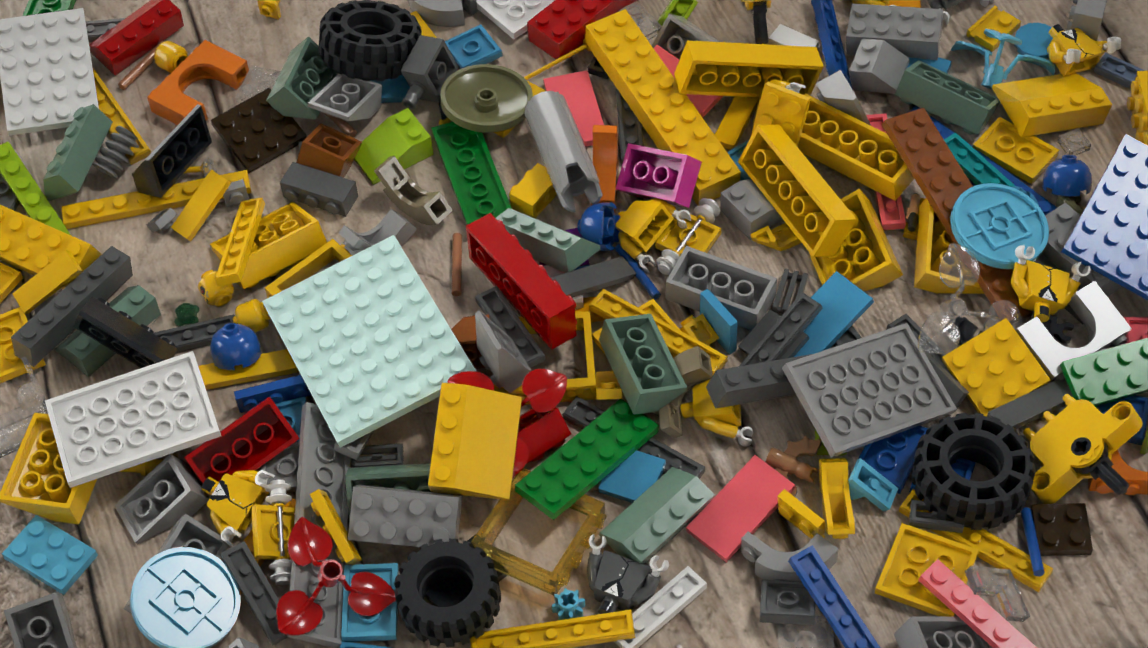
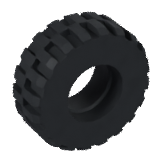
M353 0L348 3H340L335 8H330L320 21L319 54L330 69H334L336 73L344 74L348 78H358L363 81L392 80L403 75L401 72L402 66L422 34V29L414 15H411L408 10L399 8L395 4L371 0Z
M960 413L956 414L955 417L951 418L948 416L939 420L938 425L936 423L931 425L926 430V434L921 436L912 467V483L916 485L915 493L920 501L924 499L926 509L930 513L933 511V506H935L934 511L938 512L937 518L946 521L948 517L954 520V523L964 524V527L971 528V530H982L984 527H988V529L995 528L1001 522L1007 523L1011 521L1015 514L1020 513L1025 507L1035 476L1034 456L1031 449L1027 448L1028 443L1022 435H1018L1016 430L1009 424L1005 425L996 417L992 416L990 418L980 413H974V415ZM964 458L986 466L993 472L995 477L987 481H971L958 475L951 465L956 463L957 459Z

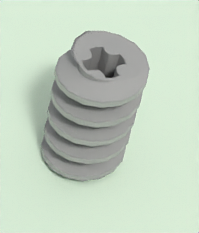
M122 126L116 127L118 133L111 134L113 141L107 140L105 142L107 148L103 147L100 149L103 156L96 155L95 160L97 163H92L96 169L114 178L118 177L114 171L115 169L123 170L119 163L129 162L125 155H134L130 148H139V145L136 143L138 138Z

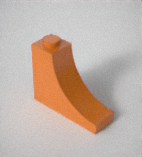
M593 125V165L597 172L598 183L603 195L599 203L612 202L616 205V185L619 177L617 126Z

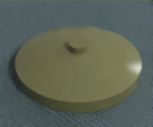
M478 64L457 70L444 81L441 87L440 103L444 114L460 127L476 132H499L513 128L526 119L525 107L527 102L533 97V93L527 80L519 73L503 66Z

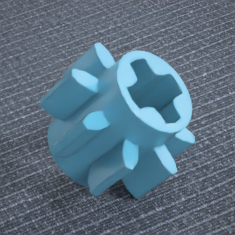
M564 588L560 595L554 594L556 603L552 604V612L558 613L559 620L577 618L578 616L583 617L582 608L586 605L584 598L579 599V590L571 591Z

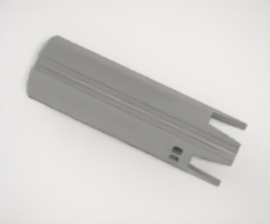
M545 91L533 96L525 107V117L563 208L569 212H576L573 196H579L585 193L592 205L599 203L603 196L598 183L599 178L566 99L559 92Z

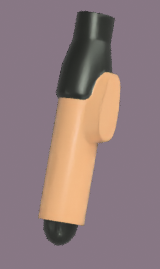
M918 193L911 195L910 207L906 210L905 219H907L908 231L910 232L915 231L918 223L921 198Z

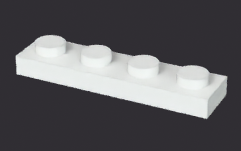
M687 566L632 614L635 638L613 642L620 648H639L707 588V583Z

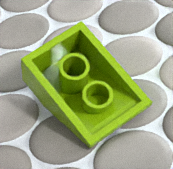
M406 108L388 117L362 141V145L354 160L370 182L375 185L381 180L374 170L390 156H395L403 169H406L434 155L431 136L410 109Z

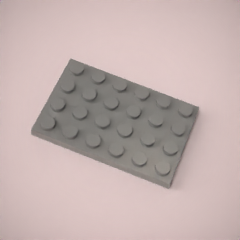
M908 323L785 363L782 367L831 458L953 414L957 410Z

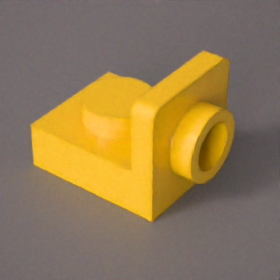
M257 0L260 14L279 20L281 17L280 0Z
M703 314L696 318L691 315L680 323L682 325L680 329L682 332L708 346L719 339Z
M613 371L596 372L597 400L622 399V389Z

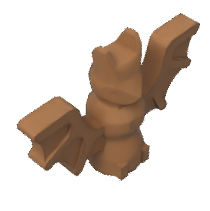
M804 436L798 442L788 440V447L784 452L774 447L771 448L765 461L768 465L776 469L787 479L788 475L794 474L799 479L814 483L811 476L813 472L819 473V469L810 466L808 463L799 462L797 457L803 455L815 456L821 446V439L812 440ZM795 486V490L791 493L794 497H795L796 494H797V487H796V486Z

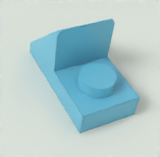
M861 458L857 459L848 480L851 500L865 497L883 512L890 510L898 488Z

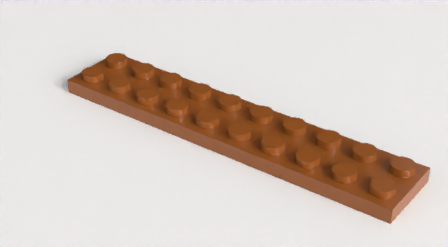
M920 108L886 119L882 124L884 130L1000 320L1007 318L1010 323H1014L1031 316L1033 311L1020 306L1019 298L1011 285L1013 269H1000L983 264L967 254L956 241L950 224L951 212L959 196L973 186L926 110Z

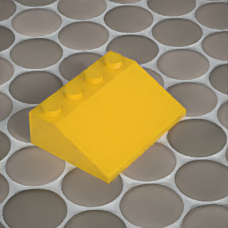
M1077 73L1064 77L1062 74L992 85L994 93L1021 138L1104 124L1112 107L1111 101L1101 87Z
M860 188L843 197L841 201L857 220L835 256L813 257L810 254L821 284L823 285L836 271L862 291L883 287L901 277L903 273L871 201Z
M925 198L919 206L914 288L933 293L984 294L927 198Z
M294 202L261 217L242 280L237 284L243 289L252 288L262 279L273 277L287 266L298 264L301 259L311 255L326 244L327 241L319 221ZM230 234L210 243L212 250L220 261Z
M441 383L428 487L431 492L510 500L522 397L470 385Z
M33 414L0 491V502L55 522L79 525L97 479L72 488L69 487L48 414Z

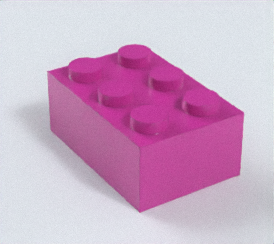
M628 143L616 190L649 200L658 198L669 204L689 208L702 162L689 155Z

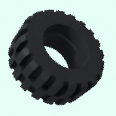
M449 538V542H443L442 539L434 540L435 544L428 546L426 543L420 546V551L417 553L413 551L407 556L408 563L403 562L398 569L400 575L396 576L394 583L396 587L394 591L396 602L406 628L410 633H415L417 639L422 642H426L429 639L430 645L437 647L440 646V643H445L446 647H454V643L462 642V645L470 643L469 639L475 636L477 639L483 635V628L489 629L494 623L493 616L496 617L499 613L501 590L497 571L490 557L486 556L485 551L480 547L474 549L471 542L463 541V543H459L458 539ZM459 578L473 586L470 594L462 602L454 606L436 607L424 601L425 594L429 588L443 579Z

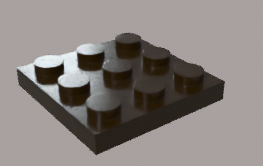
M270 88L211 119V125L248 173L298 146L299 142L307 138V135L293 117L283 116L266 101L271 92Z

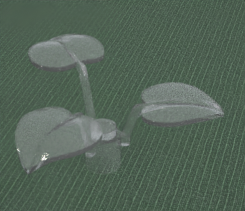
M952 243L949 245L939 266V274L943 283L948 287H959L955 294H951V299L944 300L941 303L940 311L930 314L925 320L918 339L919 352L946 354L953 351L960 340V331L954 325L955 318L958 316L969 315L987 318L983 326L984 331L1005 318L1008 319L1015 330L1023 325L1019 309L1007 300L994 302L990 306L989 314L967 310L965 302L958 298V296L964 291V285H974L978 281L980 269L974 255L959 244Z

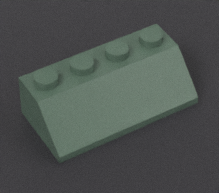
M309 36L291 50L266 100L283 116L306 119L318 118L321 111L308 107V102L338 75L334 69H330L322 60L319 54V46Z
M919 60L904 71L895 95L900 97L902 102L924 108L928 114H936L942 117L941 119L944 122L961 126L963 131L973 135H979L985 129L1000 103L997 97Z
M94 104L84 108L80 107L74 113V119L66 129L65 137L57 147L53 161L47 166V173L43 182L45 197L48 201L79 192L113 123Z
M508 208L496 217L497 220L500 219L503 222L506 230L511 235L514 234L523 249L530 251L533 259L565 273L575 270L600 250V245L511 208Z
M139 285L126 288L109 303L110 308L117 312L123 311L131 316L132 321L138 325L144 324L149 326L161 316L156 298ZM76 330L55 348L57 353L88 377L116 354L79 330Z
M651 314L604 320L599 342L633 415L656 412L687 390L679 369Z
M431 463L348 468L345 479L349 523L353 486L366 485L431 492L428 487Z
M672 467L599 533V536L601 538L605 536L607 544L618 555L640 564H645L686 527L711 502L715 494L697 476Z

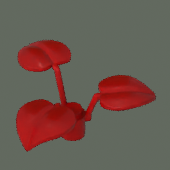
M535 369L529 372L522 382V391L527 397L522 400L521 407L530 401L531 407L535 412L545 413L554 409L565 394L567 387L566 375L548 369ZM476 371L460 372L451 376L447 381L448 383L470 385L494 391V384L491 379L485 374ZM517 437L512 479L525 467L529 458L528 446L519 437Z
M301 517L291 530L288 539V554L291 560L298 566L304 567L313 563L315 567H321L318 573L319 584L310 598L300 590L289 591L280 598L276 608L278 630L282 634L291 636L303 635L314 630L322 619L323 609L313 601L323 587H334L339 581L346 591L351 592L348 596L350 608L361 616L376 615L396 601L394 590L385 580L370 572L356 573L351 579V586H349L345 580L346 576L342 575L343 569L341 564L332 559L326 561L333 547L329 534L305 517Z

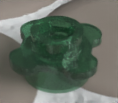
M190 303L179 305L175 309L177 319L174 321L175 325L181 327L198 323L197 313L200 311L199 307Z

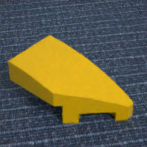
M786 223L770 230L769 226H766L750 234L752 241L778 251L801 244V241Z

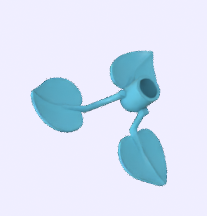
M985 29L984 34L998 39L1000 44L994 64L991 63L990 67L989 56H992V52L978 45L956 41L951 48V51L972 50L985 56V68L983 71L985 75L981 85L992 89L993 84L1002 83L1003 79L1006 80L1008 74L1018 61L1041 66L1051 72L1052 75L1055 73V65L1051 61L1027 54H1018L1007 70L1003 72L1004 67L998 64L1004 42L1021 45L1022 40L1010 34H1001L992 29Z

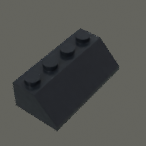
M197 104L132 173L138 193L161 198L212 143L201 105Z
M91 297L79 312L73 326L140 368L173 358L178 351L171 340L165 337L161 339L154 335L151 328L144 324L138 325L132 321L131 316L123 311L117 312L110 308V304L102 298L96 299Z

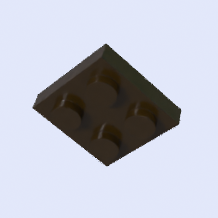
M1085 503L1032 504L1031 512L1041 556L1092 554L1093 547Z

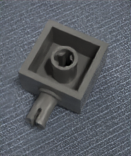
M420 35L409 57L404 62L401 72L410 86L405 98L402 100L405 107L415 109L419 99L440 103L441 87L444 81L459 68L444 39Z

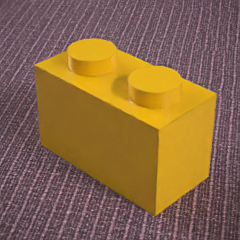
M537 163L525 173L518 185H514L511 188L509 197L513 210L536 218L554 199L557 193L546 167Z

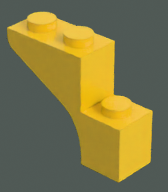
M845 458L819 459V482L822 493L825 530L828 535H832V538L845 539L848 538V534H855V522L848 481V461Z

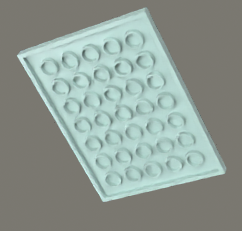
M394 235L262 301L340 448L440 397L441 383H448L447 381L451 376L460 372L476 371Z

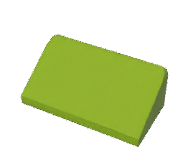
M671 0L655 24L662 27L669 14L688 19L698 2L696 0Z

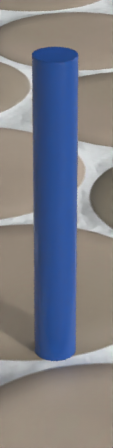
M618 244L615 247L616 252L620 257L623 256L636 272L635 277L654 300L658 299L661 293L639 264Z
M1025 507L1020 513L1033 574L1035 576H1042L1045 572L1030 508Z

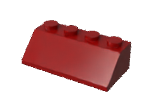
M150 0L90 43V53L116 76L156 47L161 41H164L184 26L181 10L170 0Z
M268 397L222 429L220 437L202 443L185 455L184 458L202 483L208 477L220 482L224 474L232 475L236 471L257 470L300 438L271 397Z
M556 407L545 413L535 412L531 408L520 415L517 437L521 438L528 446L529 458L527 463L541 459L545 455V451L551 447L557 448L566 442L565 438L572 435L559 409Z

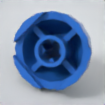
M1063 155L1062 159L1054 160L1046 168L1042 188L1047 192L1048 187L1052 189V194L1060 196H1080V191L1084 190L1088 194L1092 189V174L1089 167L1083 161L1077 160L1075 155Z
M612 202L589 206L582 214L577 225L581 237L600 245L601 251L614 250V242H619V231L615 224L620 219V215H615L613 209H617V207Z
M229 323L213 335L210 353L216 367L224 370H235V365L242 364L243 368L256 362L261 356V346L257 335L251 328L242 324Z

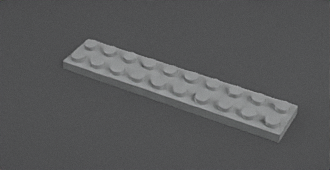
M309 402L302 406L294 525L299 518L305 517L311 523L323 529L325 523L322 517H318L311 507L313 500L310 496L312 492L320 489L328 494L347 530L348 503L345 475L348 468H350L351 458L334 451L336 440L318 406ZM331 539L333 547L326 561L330 559L338 561L343 569L342 575H344L345 562H341L335 552L337 545ZM292 561L290 591H303L310 598L319 584L318 573L321 567H315L313 563L301 567ZM340 581L334 587H323L313 601L323 609V616L319 625L309 633L297 636L287 635V637L332 648H338L341 645L344 587Z

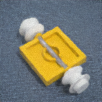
M707 198L701 199L699 206L694 208L695 216L690 214L691 221L681 219L686 222L687 228H680L677 225L676 218H674L656 240L655 248L662 251V257L656 259V264L662 274L670 275L686 246L705 253L709 252L721 235V228L712 224L715 221V217L720 214V208L716 201Z
M273 480L269 484L270 489L265 488V491L270 493V496L266 497L265 501L271 505L255 504L251 508L254 558L275 560L269 565L271 570H275V574L270 576V580L274 581L276 585L283 586L289 585L291 580L292 560L288 554V539L294 527L295 508L284 507L285 504L292 500V497L286 494V491L291 489V485L285 483L284 480Z

